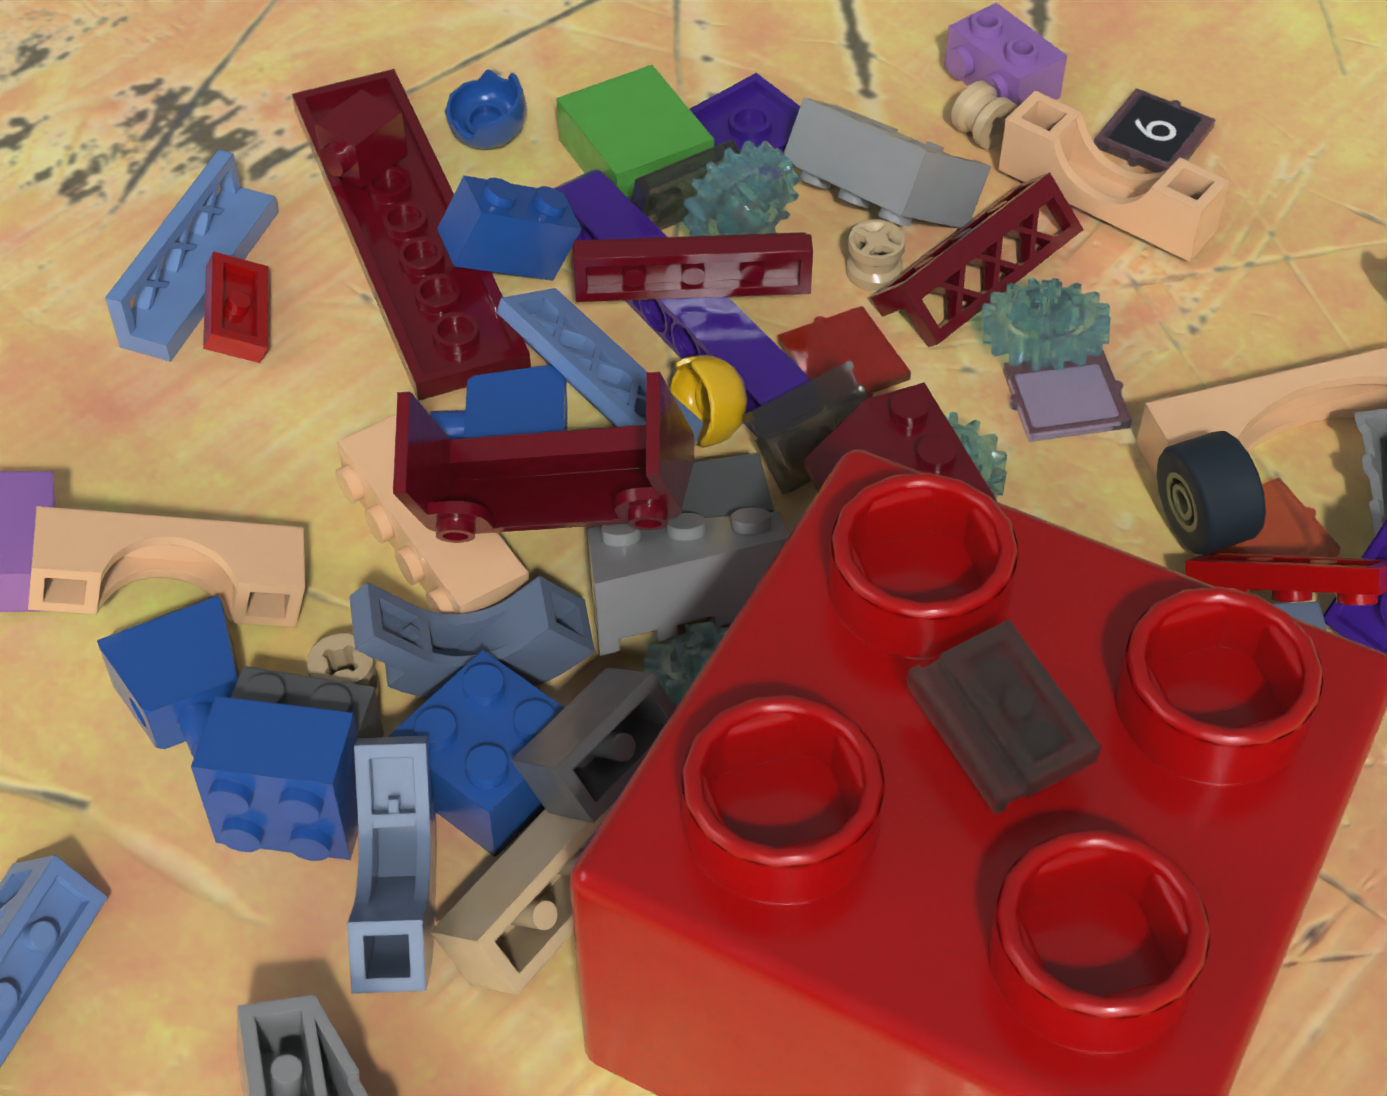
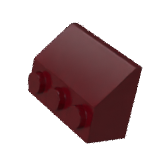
M925 382L864 400L804 459V468L817 492L845 453L852 450H867L923 473H932L962 480L997 501Z

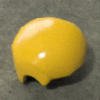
M697 355L678 360L675 364L677 371L672 378L670 391L703 422L696 445H701L704 448L730 439L744 423L748 398L744 380L735 367L713 355Z

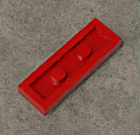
M1213 552L1185 560L1186 576L1215 587H1223L1249 593V589L1272 590V600L1280 602L1312 600V592L1336 593V603L1342 605H1372L1378 603V595L1387 592V559Z

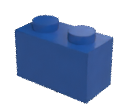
M465 175L437 228L455 267L554 281L573 246L574 240H576L582 229L563 192L547 186L535 188L511 184L500 178L482 179Z

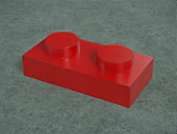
M212 252L206 265L203 349L261 363L268 349V266Z

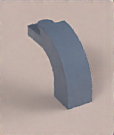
M538 576L514 595L495 606L461 614L437 613L422 609L368 582L349 596L355 650L385 663L388 687L415 696L430 698L482 650L533 686L563 674L595 652L585 600L541 576Z
M429 736L357 738L354 744L359 835L358 878L355 901L347 922L351 994L426 991L433 957L434 937L430 931L435 927L436 820L435 796H432Z

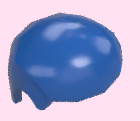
M486 70L478 80L465 82L450 93L445 115L452 133L463 144L476 149L500 148L522 131L527 118V104L524 91L516 74L510 73L508 79H504L493 71Z

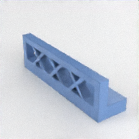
M218 149L105 297L121 348L171 362L204 317L206 265L212 252L245 260L279 213L275 196L240 186L234 153ZM220 184L221 191L216 196L218 185ZM136 294L134 305L131 309L129 302Z
M556 288L502 297L500 299L497 313L523 337L524 341L536 353L566 377V381L615 427L646 425L647 371ZM674 396L694 433L695 448L703 422Z
M56 855L14 863L0 882V1067L108 898Z

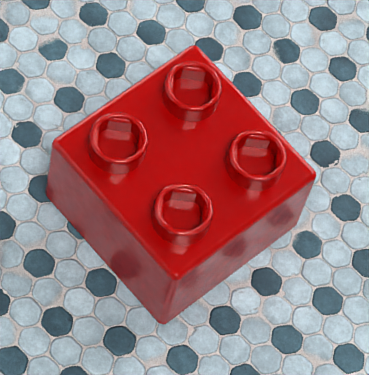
M867 450L848 451L833 468L573 866L569 878L585 1053L589 1060L597 1066L657 1096H1228L1386 713L1387 655L1384 652L1291 617L1289 613L1257 595L1212 586L997 502L962 480L932 473H923Z

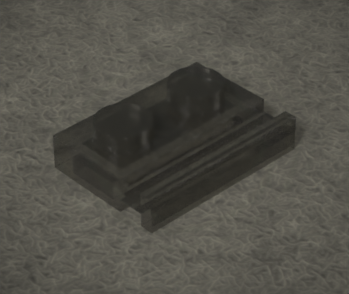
M731 139L636 178L631 201L660 230L666 229L730 202L732 198L730 192L735 188L744 155L734 140Z
M851 360L742 415L746 424L751 423L758 437L755 442L782 495L811 482L804 468V459L864 400L869 398L863 384L858 385L851 371L854 369Z
M1010 619L941 653L938 661L924 668L918 665L908 671L907 687L995 815L1006 810L1007 804L1024 795L1026 798H1029L1097 762L1101 745Z

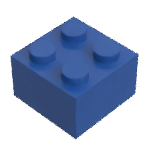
M482 650L387 737L429 736L432 796H435V812L496 857L545 810V807L511 759L565 707Z
M215 696L191 765L215 842L241 852L267 849L290 852L310 861H321L328 857L351 860L358 836L354 744L357 738H359L354 713Z

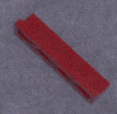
M1049 172L1015 187L870 298L882 317L905 309L929 348L941 343L1084 229ZM1044 204L1047 205L1061 229L1053 236L1037 231L1039 208ZM1005 234L1022 239L1020 261L1018 264L1001 259L1003 236ZM987 249V255L982 254ZM968 263L985 267L984 287L980 293L964 288L966 264ZM1000 272L1005 273L999 278ZM950 278V284L945 283L944 281ZM931 291L948 296L946 320L940 325H937L922 300ZM967 301L968 303L962 307V302Z
M806 232L574 240L573 260L576 302L811 294L812 236L811 234H806Z

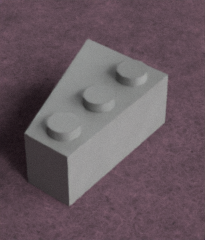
M750 507L739 509L733 512L731 516L704 518L702 515L695 513H681L679 516L668 520V525L665 528L658 530H639L630 527L628 524L602 525L601 527L587 528L592 595L600 656L619 652V639L654 631V637L658 641L678 637L677 625L707 617H711L712 624L715 627L733 623L788 539L780 512H769L762 508Z

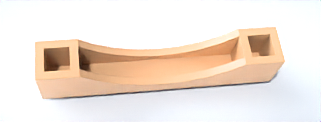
M1387 346L1348 357L1331 358L1322 363L1287 371L1279 370L1269 375L1235 383H1222L1213 388L1187 394L1165 396L1156 401L1145 403L1136 445L1157 480L1158 458L1166 447L1211 432L1227 431L1236 437L1249 453L1257 445L1292 428L1317 421L1355 418V412L1387 408Z

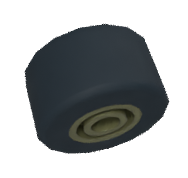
M1216 431L1168 446L1163 450L1158 458L1156 474L1159 496L1172 530L1185 547L1195 554H1210L1256 538L1264 527L1266 515L1264 490L1259 473L1250 454L1236 437L1227 431Z

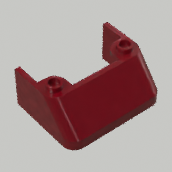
M647 372L646 425L450 439L410 391L397 392L393 494L426 528L435 531L436 538L441 541L464 543L474 540L475 534L617 524H628L630 527L639 530H658L665 528L668 525V520L681 514L694 464V433L661 372Z

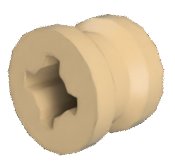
M984 80L976 81L964 89L956 99L951 110L950 119L952 124L964 133L972 132L974 141L981 147L993 149L1002 143L1005 119L1018 105L1007 97L998 98L996 89Z
M881 219L863 221L852 228L848 240L850 255L847 259V276L851 283L858 288L867 291H879L903 272V260L901 257L905 251V235L897 225Z
M349 633L333 634L321 639L312 647L307 656L309 677L375 687L376 696L378 697L379 680L375 671V659L355 650L354 635Z

